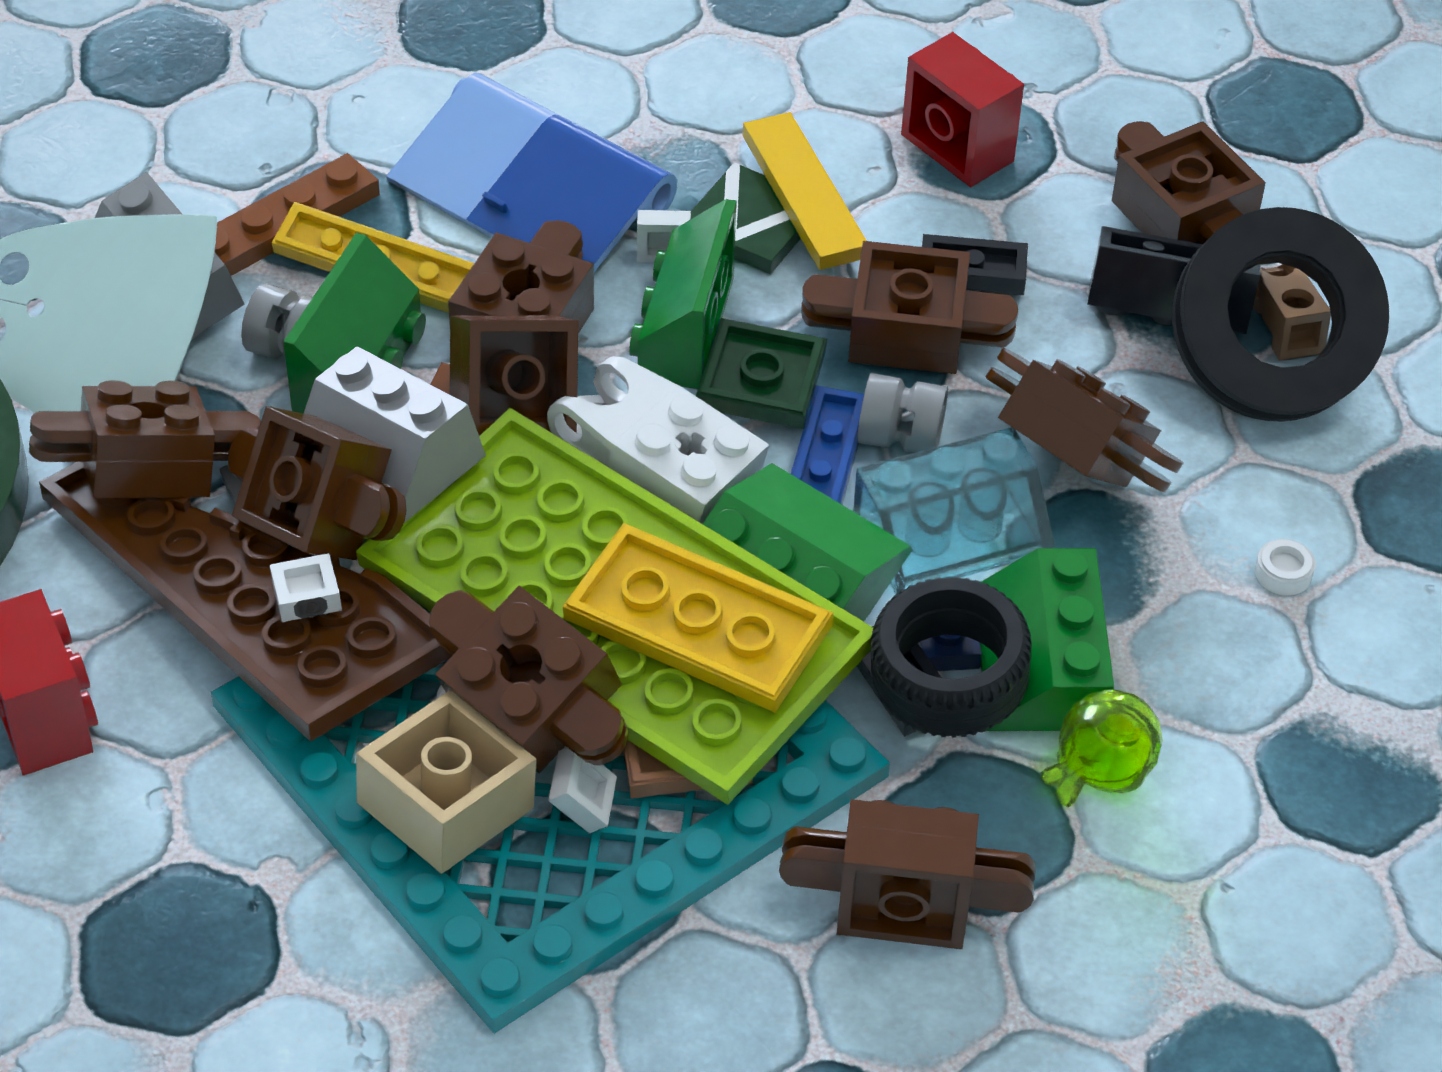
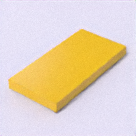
M626 523L621 525L562 606L565 620L776 713L833 626V612Z

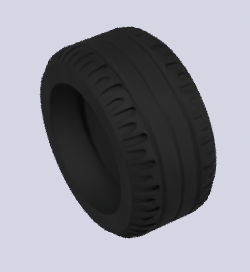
M936 577L935 579H926L925 582L920 581L916 585L908 586L907 589L901 590L899 594L894 595L886 603L878 615L872 631L871 676L880 701L898 721H902L907 727L912 726V729L915 731L920 730L924 734L930 733L931 736L941 735V737L945 738L946 736H952V738H956V736L966 737L968 734L976 735L977 732H985L987 728H994L996 724L1002 723L1004 719H1007L1016 710L1028 687L1032 642L1026 619L1022 612L1019 611L1018 606L1009 597H1006L1003 592H998L995 587H989V584L980 583L978 580L973 581L970 578L963 579L960 577ZM941 635H958L982 643L997 656L998 660L991 667L974 676L946 679L931 676L916 669L903 655L912 646L925 639Z

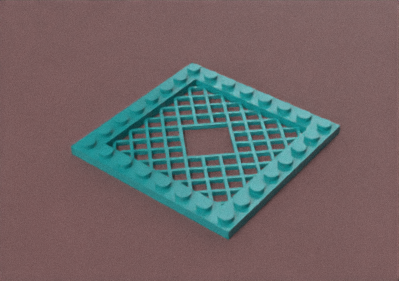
M432 668L404 685L401 698L384 697L354 715L351 728L336 726L311 742L239 676L211 691L213 707L494 1034L782 847L783 838L791 828L796 826L811 828L848 804L851 799L859 797L888 778L890 762L825 699L778 750L777 771H759L753 777L752 784L756 785L741 795L738 794L729 805L719 801L695 799L696 791L686 792V798L656 795L633 799L630 798V792L614 791L612 804L640 807L637 829L607 826L592 833H588L576 822L560 821L562 811L553 805L550 819L521 817L504 829L500 851L476 849L452 866L449 877L446 872L441 874L357 803L356 763H354L359 742L371 743L388 732L362 729L366 710L375 709L398 712L395 726L408 718V713L415 714L431 703L430 701L412 700L416 680L439 682L435 675L439 670L438 668ZM329 739L348 741L344 756ZM789 753L795 760L786 765ZM618 756L611 762L604 764L611 772L613 769L626 770L624 756ZM535 782L534 796L549 797L552 784ZM650 808L684 812L681 833L647 830ZM693 813L709 814L691 826ZM514 830L548 833L544 855L510 852ZM558 834L591 838L588 860L554 857ZM601 839L634 842L631 865L597 861ZM644 844L660 845L643 856ZM464 861L497 864L493 887L459 884ZM507 866L541 869L537 892L503 888ZM551 870L585 874L582 895L571 896L547 893ZM595 875L610 877L593 888ZM470 899L490 901L487 919ZM500 903L534 906L530 929L497 926ZM545 907L560 909L542 921Z

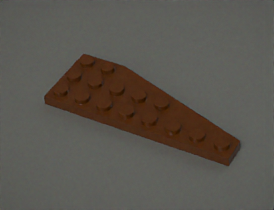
M75 462L39 481L44 501L310 742L452 657L449 652L438 644L429 625L430 614L380 573L365 568L359 574L340 566L339 558L330 557L340 593L342 611L282 622L272 583L270 565L317 556L318 554L312 555L292 547L218 508H214L210 513L191 506L190 497L94 498L83 462Z

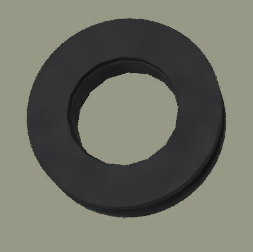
M1274 207L1252 211L1231 220L1218 229L1196 251L1183 270L1176 287L1172 307V325L1177 349L1184 365L1196 383L1215 401L1238 414L1253 419L1278 422L1293 421L1310 417L1333 406L1355 390L1367 378L1378 362L1385 346L1389 328V301L1385 283L1377 264L1364 245L1352 233L1320 214L1297 208ZM1280 263L1300 269L1318 284L1329 303L1332 327L1328 343L1316 359L1302 366L1278 367L1261 362L1242 347L1230 326L1227 306L1232 286L1241 273L1256 265Z

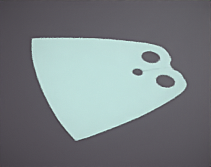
M169 214L100 217L32 228L0 239V263L7 255L12 253L25 255L29 262L28 273L19 283L7 285L0 280V317L4 320L6 326L5 335L0 341V379L10 397L34 413L38 411H81L82 386H98L104 381L112 380L126 382L131 386H156V384L162 381H175L192 340L208 287L215 252L217 216ZM33 299H41L44 303V310L38 316H30L27 312L26 305Z

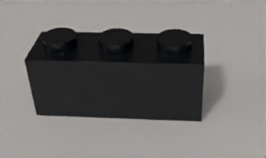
M1102 226L1089 284L1087 305L1097 306L1100 311L1110 315L1119 316L1130 312L1149 316L1153 321L1160 324L1172 325L1173 299L1178 281L1189 260L1203 244ZM1256 265L1241 273L1232 286L1227 306L1230 326L1234 332L1247 334L1260 280V265Z

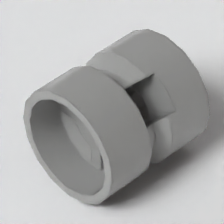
M266 283L260 285L250 298L242 322L241 338L245 350L274 359H279L283 355L285 357L283 341L313 297L305 295L302 299H299L295 291Z
M870 373L861 408L858 443L890 448L896 441L901 442L905 452L935 457L944 423L948 387L917 381L911 388H907L902 378ZM903 409L915 412L913 421H901Z

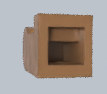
M1284 264L1267 269L1261 267L1260 280L1253 308L1258 314H1262V319L1273 335L1271 348L1278 360L1320 354L1326 347L1331 318L1330 308L1308 276L1300 269Z

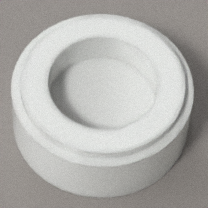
M1288 539L1273 540L1266 543L1260 549L1255 566V576L1258 582L1272 593L1284 596L1296 595L1305 591L1311 584L1315 570V558L1311 551L1299 542Z

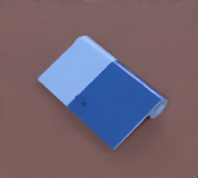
M473 73L456 84L451 97L386 175L389 182L491 238L497 232L529 243L544 222L554 220L569 222L581 231L583 241L582 260L594 263V272L638 216V210H668L677 189V178L674 174L481 73Z

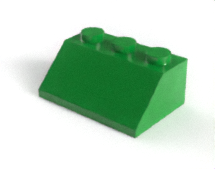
M725 199L672 230L666 251L658 250L655 257L653 281L656 282L655 287L647 286L644 292L641 308V317L645 318L643 324L635 323L632 329L629 346L630 356L638 357V365L681 387L698 389L719 320L724 314L734 279L737 200Z
M355 233L283 341L291 409L293 412L304 414L315 379L356 346L401 369L403 357L411 344H418L423 336L426 316L424 313H421L419 288L364 234Z
M773 463L727 489L703 522V525L863 622L913 550L909 544Z
M1037 548L980 582L989 584V587H995L998 592H1003L1006 597H1009L1018 606L1019 611L1022 612L1026 619L1032 642L1029 683L1022 701L1007 719H1004L1000 724H996L992 729L987 728L986 731H1106L1114 691V680L1096 548ZM980 643L982 653L980 670L983 672L991 667L998 658L989 648Z

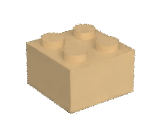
M451 690L356 753L357 803L441 874L534 809L536 758Z

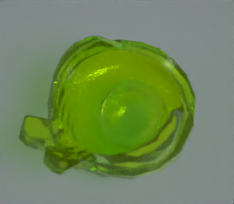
M1110 689L1086 696L1076 702L1064 717L1059 733V750L1056 754L1058 763L1044 769L1041 772L1040 779L1047 785L1058 786L1055 795L1059 802L1066 807H1070L1075 803L1084 784L1096 790L1109 793L1123 794L1137 790L1158 762L1163 743L1158 717L1143 699L1131 693Z

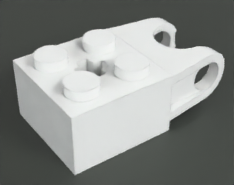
M610 357L597 366L593 382L606 405L594 404L582 398L564 396L554 402L547 412V421L551 433L703 524L727 489L763 468L769 448L768 443L681 386L622 357ZM610 373L618 375L625 382L628 393L623 392L613 384L610 379ZM563 413L580 425L582 434H578L569 428L564 420Z

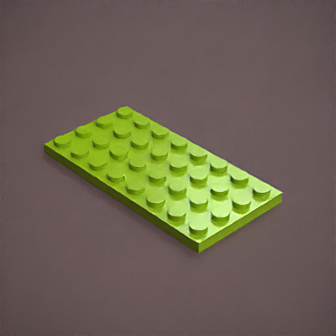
M511 408L479 436L486 454L483 459L408 519L393 539L385 541L368 539L356 551L359 566L384 575L411 599L430 612L439 599L457 590L472 594L491 610L495 611L520 585L565 620L562 606L621 525L626 523L833 612L832 628L776 713L565 620L608 654L622 685L607 701L620 710L629 732L628 741L727 805L730 804L871 651L872 626Z

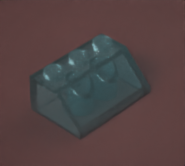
M1012 427L863 466L856 470L853 512L913 548L890 583L895 594H899L901 590L907 589L910 585H916L917 582H925L926 579H935L936 577L961 578L1011 564L1037 548L1055 547L1037 465L1017 431Z

